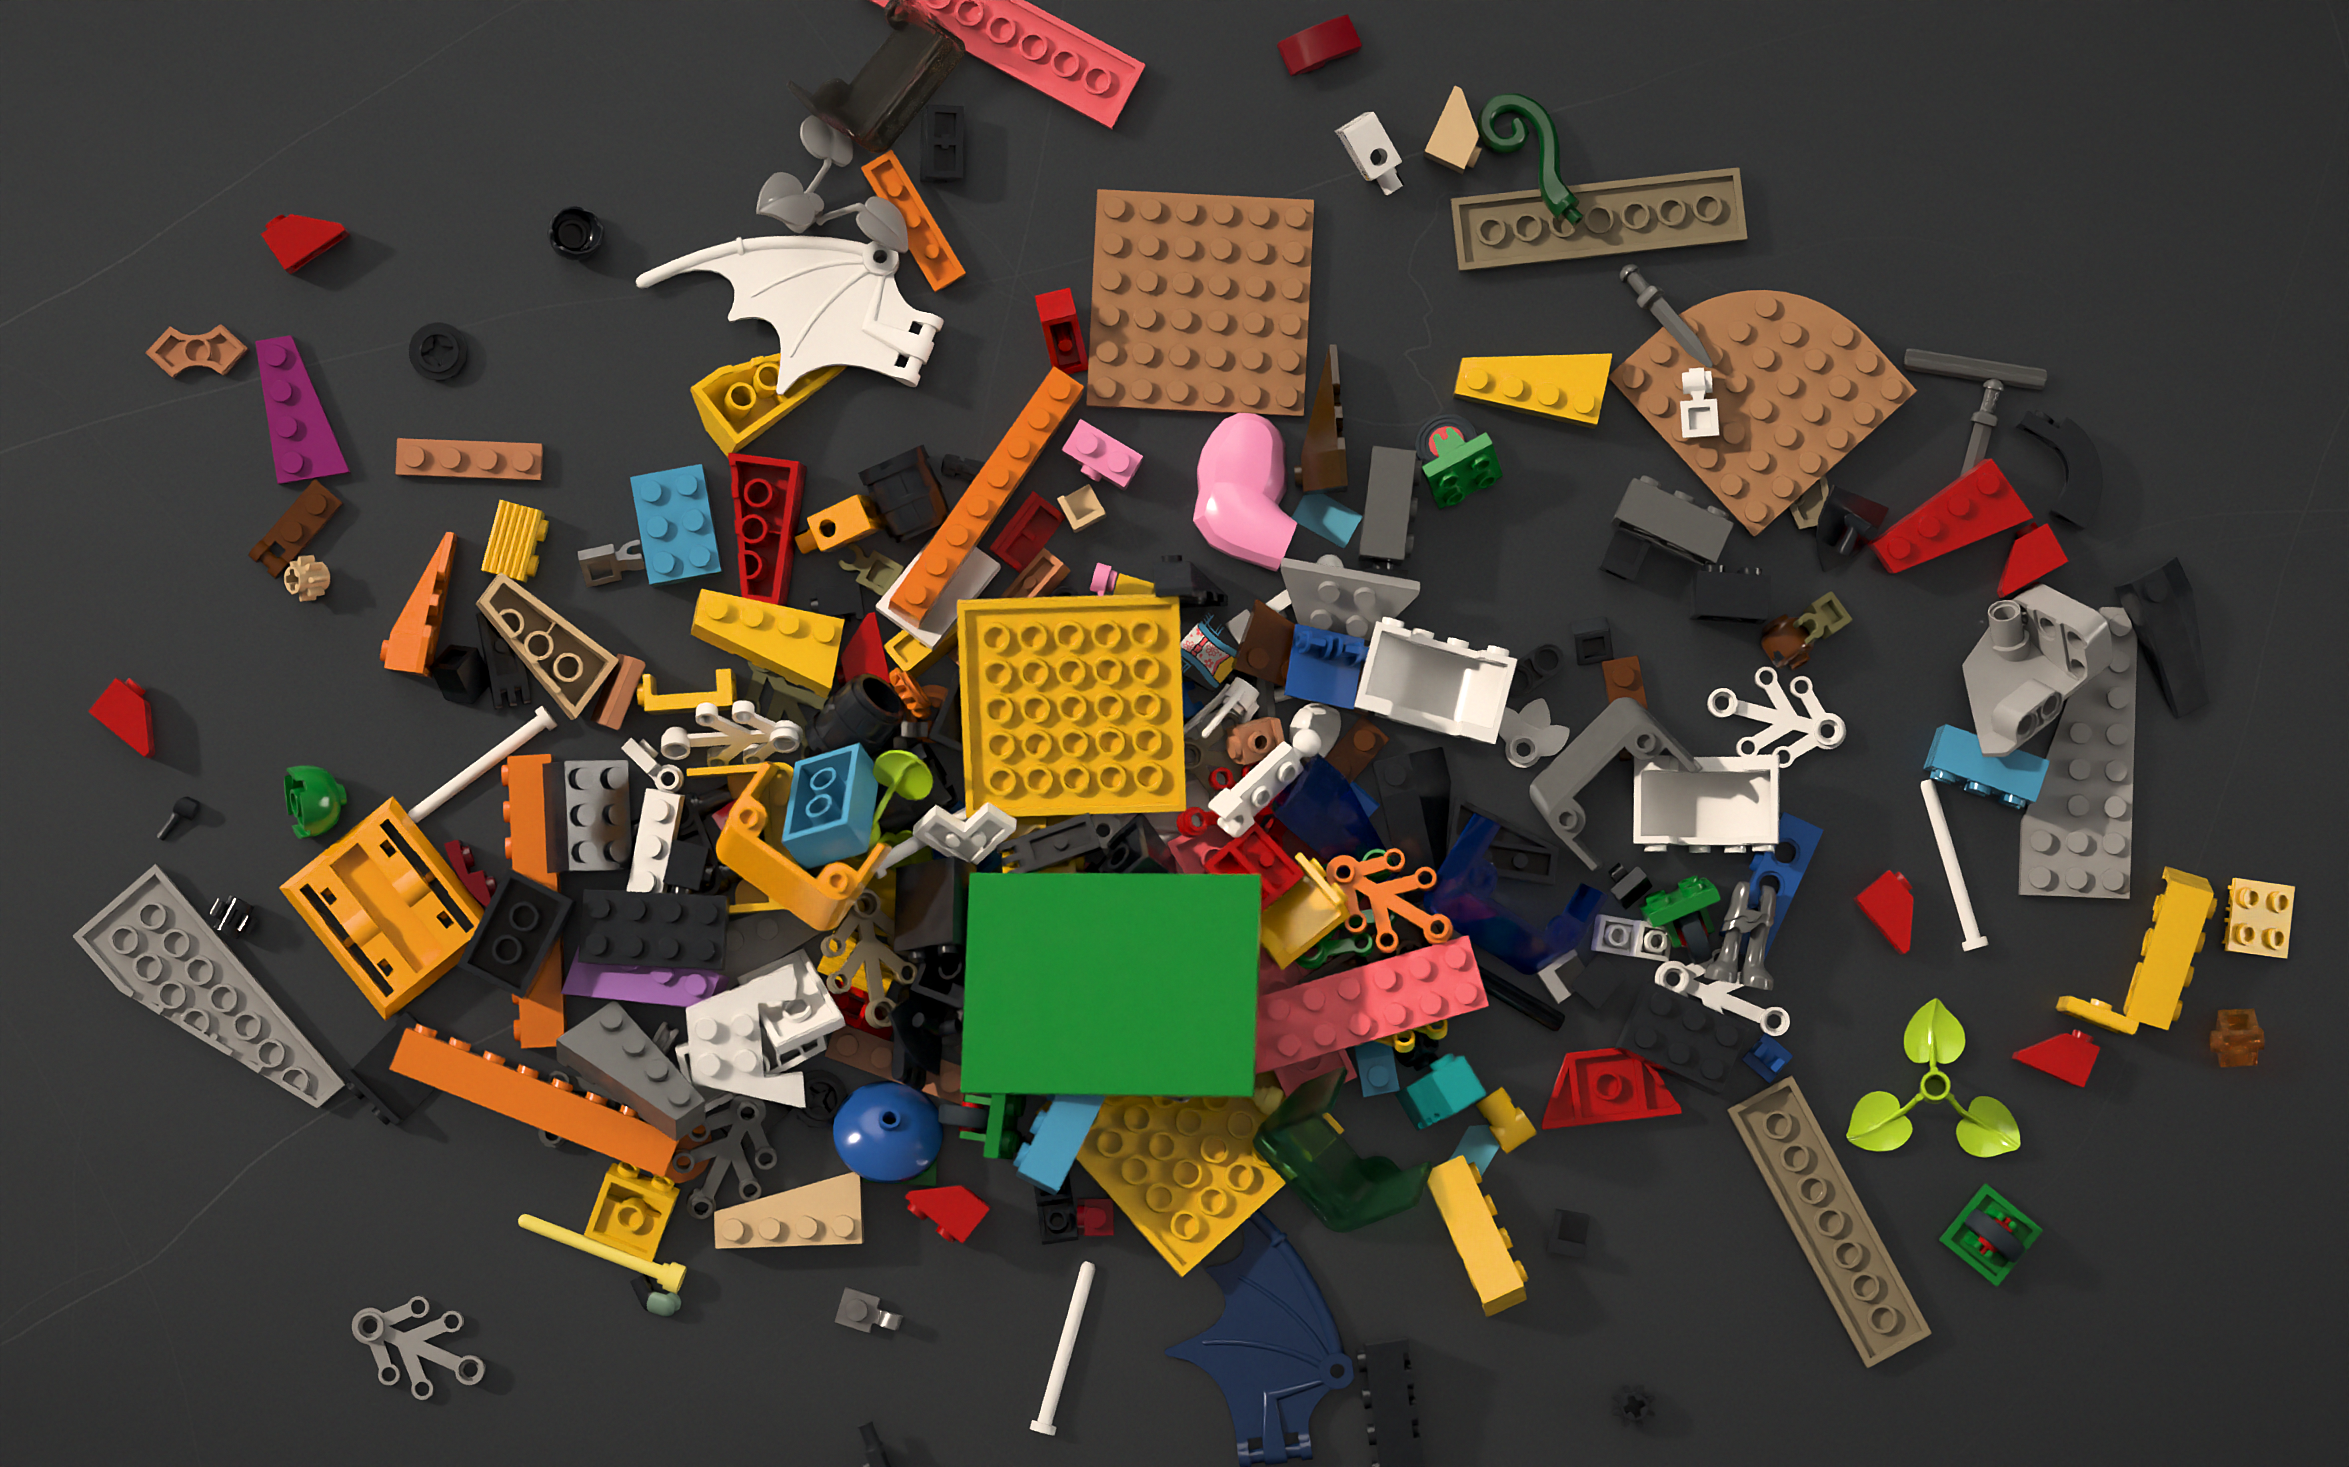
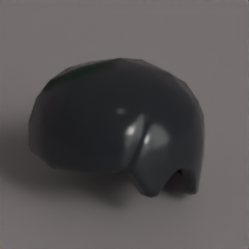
M578 206L561 208L551 217L547 237L553 250L559 256L571 261L588 258L598 250L603 239L604 226L600 224L596 214L591 210Z

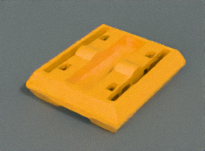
M394 796L279 887L385 1021L390 1019L459 963L485 912L484 908L466 888ZM390 821L431 871L423 875L417 867L412 866L383 830L382 826ZM381 846H384L386 849L393 846L396 851L389 858ZM435 878L440 881L451 898L474 925L467 933L437 897L438 893L430 884ZM309 885L349 934V937L343 940L326 916L316 909V904L304 890ZM321 893H324L327 897L333 893L337 899L330 905ZM449 916L453 922L446 929L438 917L445 920ZM356 943L393 988L394 992L388 995L383 987L373 980L371 972L361 963L349 947ZM378 964H381L384 968L389 964L391 965L393 970L389 973L388 977Z

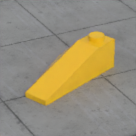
M777 353L767 357L759 356L752 358L749 362L735 366L727 365L720 367L692 386L690 391L706 431L728 458V453H736L755 440L845 370L847 366L834 365L811 371L799 378L780 396L777 394L776 389L781 353Z

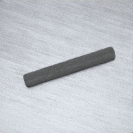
M1911 348L1907 349L1904 355L1903 366L1906 370L1983 382L1989 379H1997L2003 385L2043 390L2047 382V371L2041 368Z

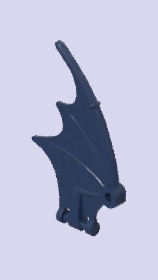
M1257 1209L1242 1223L1245 1240L1244 1248L1239 1256L1229 1263L1210 1266L1206 1269V1272L1217 1282L1224 1294L1225 1310L1216 1324L1205 1332L1165 1350V1355L1187 1360L1201 1367L1220 1386L1231 1411L1235 1427L1240 1467H1251V1464L1264 1462L1266 1466L1288 1463L1287 1459L1300 1457L1302 1461L1312 1460L1313 1455L1308 1426L1310 1415L1316 1404L1331 1389L1347 1387L1355 1377L1352 1365L1353 1360L1344 1352L1343 1342L1334 1317L1315 1279L1303 1259L1287 1239V1233H1282L1279 1228ZM1334 1364H1340L1344 1367L1345 1372L1341 1377H1334L1331 1374L1330 1369ZM1298 1432L1299 1443L1285 1445L1284 1434ZM1262 1437L1263 1448L1249 1450L1247 1439Z

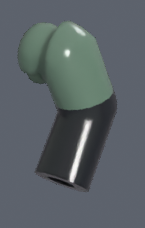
M644 1274L630 1281L645 1311L666 1317L673 1315L674 1311L680 1309V1297L672 1292L666 1295L655 1292L647 1275Z

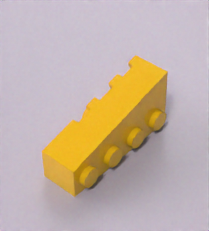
M1613 354L1462 358L1453 398L1595 429L1599 419Z
M1461 1155L1423 1172L1425 1181L1444 1223L1450 1230L1449 1233L1458 1254L1465 1263L1464 1265L1472 1285L1479 1293L1486 1316L1490 1317L1527 1300L1522 1282L1527 1281L1528 1277L1520 1260L1513 1262L1507 1249L1513 1247L1505 1227L1500 1229L1496 1227L1492 1217L1498 1213L1490 1195L1482 1196L1477 1184L1483 1182L1475 1163L1467 1164L1464 1155Z

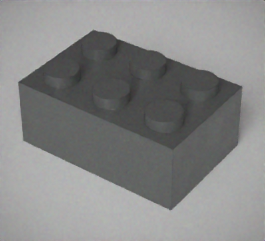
M1379 446L1372 447L1358 561L1388 562L1401 566L1404 557L1410 558L1414 533L1407 532L1408 521L1414 522L1416 519L1418 497L1411 496L1412 485L1419 486L1422 470V461L1416 460L1417 451Z
M1642 475L1640 480L1633 478L1626 489L1611 524L1702 566L1714 565L1734 525L1733 522L1727 520L1729 514L1712 506L1704 510L1694 505L1696 499L1680 491H1675L1673 495L1661 490L1662 484L1650 477Z

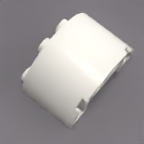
M1383 617L1382 622L1376 621L1354 708L1367 713L1372 711L1375 712V716L1456 738L1468 737L1474 742L1495 744L1517 659L1508 657L1509 650L1488 645L1487 651H1474L1468 649L1469 642L1448 637L1447 643L1434 640V633L1418 628H1413V631L1404 629V622Z
M1658 755L1650 760H1641L1634 757V844H1645L1646 852H1667V845L1689 846V853H1711V846H1724V853H1746V846H1752V851L1774 852V845L1779 844V755L1694 757L1703 767L1698 773H1691L1675 756Z

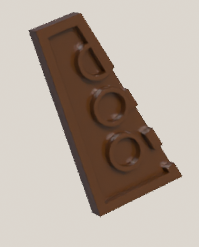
M1256 599L1231 668L1285 687L1295 624ZM1360 669V672H1359V678H1358V685H1357L1356 696H1357V693H1358V689H1359L1361 677H1362V674H1363V671H1362L1361 669ZM1354 708V710H1350L1364 716L1368 715L1367 712H1363L1356 708Z

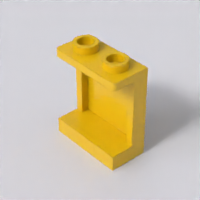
M717 669V692L657 695L656 678L651 674H643V683H638L637 685L638 705L645 707V711L650 715L696 712L697 706L702 703H712L718 707V711L732 710L733 704L737 702L736 673L731 669Z
M1301 852L1295 858L1298 862V867L1305 873L1304 877L1261 914L1260 945L1281 970L1351 916L1344 904L1349 899L1336 883L1329 886L1323 879L1327 876V873L1315 858L1308 861Z

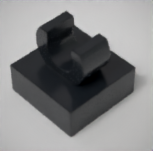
M1618 862L1608 871L1612 876L1611 879L1616 883L1611 892L1616 901L1625 910L1653 887L1647 875L1638 866L1628 873Z

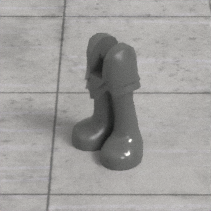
M1739 881L1733 891L1728 913L1723 920L1725 923L1721 931H1726L1721 952L1716 961L1708 964L1704 978L1736 984L1743 933L1751 930L1738 984L1772 990L1774 981L1773 977L1764 968V955L1769 930L1774 924L1776 892L1773 887L1763 885L1758 899L1757 911L1748 910L1750 883Z

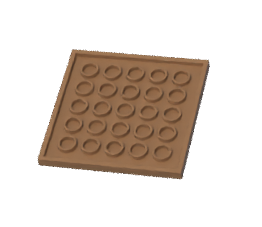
M1097 189L1086 406L1304 417L1314 200Z

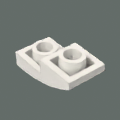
M1596 914L1591 950L1663 962L1669 961L1671 942L1664 925L1653 929L1646 921Z

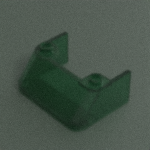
M1345 1067L1301 1083L1258 1127L1253 1138V1145L1257 1152L1327 1228L1338 1233H1347L1417 1207L1433 1169L1430 1161L1401 1171L1393 1161L1384 1156H1372L1362 1160L1322 1116L1332 1112L1349 1072Z

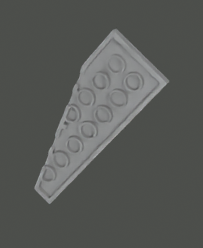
M2101 607L2099 609V613L2109 625L2113 662L2067 698L2045 755V759L2049 760L2050 763L2035 803L2027 806L2021 820L2019 895L2130 899L2137 635L2124 608Z
M157 864L152 866L73 935V938L120 992L137 1000L157 1014L164 1016L184 1030L228 1056L233 1057L255 1072L260 1073L312 1106L320 1108L346 1086L345 1081Z

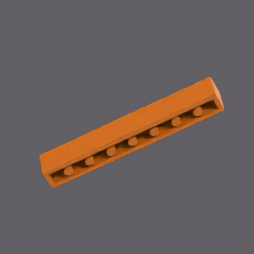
M1055 366L1052 368L890 598L888 606L890 611L917 629L921 626L1081 398L1084 389L1083 385Z
M552 754L507 756V765H502L501 768L503 787L509 786V801L503 802L504 822L510 823L511 837L505 838L506 859H512V869L561 893L560 873H547L542 764L555 762V756ZM563 931L528 1000L521 999L512 994L513 1005H519L520 1019L514 1020L515 1041H521V1048L556 1047V1039L568 1032L566 995L561 994L565 984Z
M417 1024L415 1029L410 1027L405 1029L390 1070L661 1177L665 1176L679 1140L677 1142L645 1120L640 1119L638 1112L631 1107L622 1105L620 1110L606 1105L608 1098L588 1091L586 1097L572 1092L574 1085L563 1080L553 1078L552 1083L538 1078L539 1071L519 1064L517 1070L503 1065L506 1058L486 1050L483 1056L469 1051L471 1044L451 1037L449 1043L435 1038L436 1030L421 1024Z

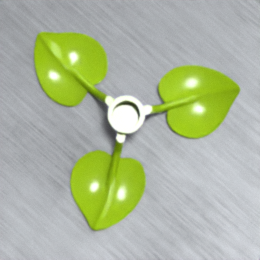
M892 750L883 753L876 760L873 766V776L877 782L889 788L873 815L868 852L850 856L852 859L865 861L878 842L886 843L894 848L913 837V831L910 830L900 831L896 836L894 833L889 832L881 836L880 826L877 822L894 791L910 800L922 799L930 793L933 786L931 772L917 756L902 750ZM927 845L888 868L896 872V867L934 860L932 848Z
M1933 999L1922 1006L1910 1020L1904 1034V1049L1908 1058L1917 1064L1929 1062L1931 1072H1928L1922 1078L1920 1093L1901 1109L1898 1099L1890 1093L1876 1091L1865 1095L1853 1110L1846 1135L1850 1143L1861 1149L1874 1152L1892 1151L1902 1146L1912 1134V1124L1904 1114L1908 1113L1922 1100L1930 1104H1939L1947 1100L1958 1114L1964 1117L1957 1125L1956 1136L1960 1146L1968 1154L1980 1158H1990L2016 1151L2020 1147V1133L2016 1121L2010 1111L2000 1101L1988 1096H1979L1972 1100L1967 1112L1956 1101L1954 1095L1949 1093V1078L1944 1073L1938 1071L1936 1062L1950 1064L1958 1059L1965 1047V1033L1959 1021L1945 1008L1939 999Z

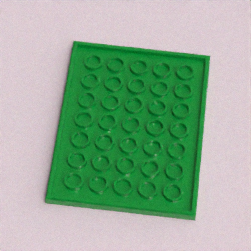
M970 873L960 1093L981 1095L1255 1098L1262 876L1260 874Z

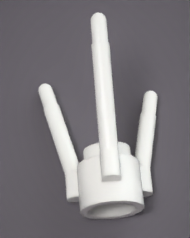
M1236 677L1231 685L1226 684L1211 702L1185 724L1184 735L1191 731L1221 703L1223 707L1201 734L1202 737L1207 738L1229 711L1239 716L1244 711L1245 714L1241 723L1250 721L1259 708V705L1254 701L1260 693L1248 682Z

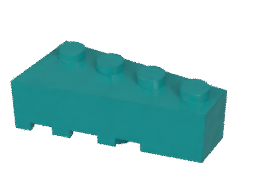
M1453 1054L1442 1056L1429 1064L1432 1070L1430 1073L1395 1093L1396 1098L1416 1131L1458 1112L1486 1095L1463 1056L1454 1057Z

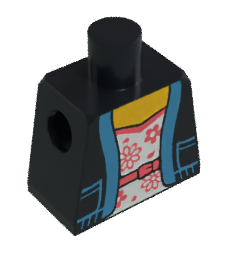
M1210 609L1181 640L1182 676L1212 694L1223 683L1231 685L1236 677L1251 684L1254 680L1246 673L1231 668L1239 644Z

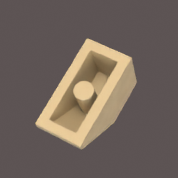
M1454 86L1423 157L1463 174L1466 166L1474 167L1482 148L1476 146L1479 134L1461 88Z

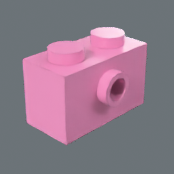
M1081 419L1062 449L1064 456L1083 466L1080 472L1097 482L1103 478L1123 491L1126 490L1143 462L1142 455Z

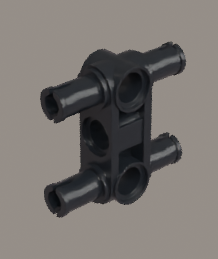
M728 784L700 795L692 794V792L684 795V804L689 808L690 815L686 822L679 825L677 840L710 848L713 850L710 864L715 865L714 876L716 883L714 888L709 892L703 893L693 891L694 895L717 896L729 891V888H732V883L744 879L721 861H718L703 821L706 820V815L717 812L734 801ZM641 817L631 821V841L633 844L637 840ZM668 885L667 893H671L672 886Z

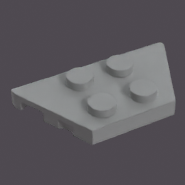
M1283 557L1281 559V573L1298 624L1359 637L1367 641L1372 639L1376 621L1382 622L1383 617L1396 618L1420 592L1419 581Z

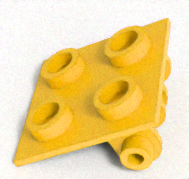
M2233 878L2232 886L2228 885V890H2230L2228 904H2230V907H2225V911L2230 912L2229 918H2224V922H2228V926L2225 928V937L2222 940V944H2225V951L2287 959L2295 886Z

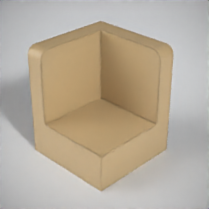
M1090 484L1066 497L1063 495L1057 498L1058 504L1075 534L1107 517Z

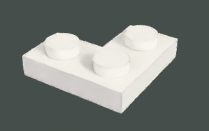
M989 802L966 822L961 821L938 805H935L913 826V836L947 857L956 856L978 865L998 844L1002 843L1016 830L1017 820Z

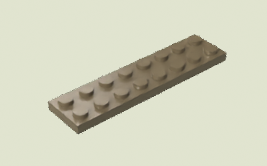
M1739 167L1567 186L1579 200L1577 210L1584 216L1575 226H1572L1566 218L1558 221L1552 215L1542 199L1540 189L1451 199L1458 272L1747 240Z
M1790 1075L1727 1109L1866 1368L1879 1363L1932 1334L1793 1076Z

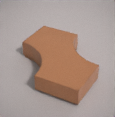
M221 324L212 331L202 335H186L169 327L145 353L172 378H175L181 372L194 367L211 368L226 376L249 349Z

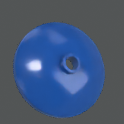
M880 1081L858 1088L842 1102L834 1119L833 1139L841 1160L857 1175L878 1183H900L919 1176L935 1161L942 1145L943 1125L938 1122L939 1112L924 1093L898 1082ZM885 1118H892L896 1122L888 1125L883 1120Z

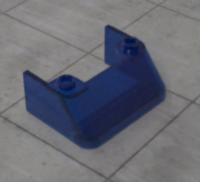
M1474 813L1437 872L1435 887L1425 892L1423 898L1424 908L1431 916L1435 914L1446 916L1451 921L1454 931L1462 936L1468 935L1471 942L1518 972L1525 975L1536 974L1579 945L1607 900L1608 895L1581 883L1563 913L1554 917L1544 932H1542L1489 897L1497 884L1498 874L1494 865L1482 858L1501 825Z

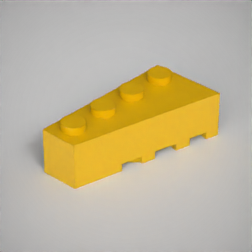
M701 589L697 599L691 635L730 654H737L751 661V664L773 671L785 677V680L797 686L800 684L814 691V694L827 699L832 687L845 619Z
M2165 866L2162 879L2167 881V888L2165 894L2156 896L2152 921L2156 922L2155 929L2149 928L2145 933L2141 956H2145L2143 963L2138 962L2136 964L2123 1011L2128 1018L2168 1030L2171 1021L2177 1022L2180 1016L2183 1001L2178 999L2182 988H2188L2191 983L2194 967L2190 966L2194 952L2199 954L2202 950L2206 933L2201 931L2205 919L2211 920L2213 917L2217 898H2213L2214 892L2207 878Z

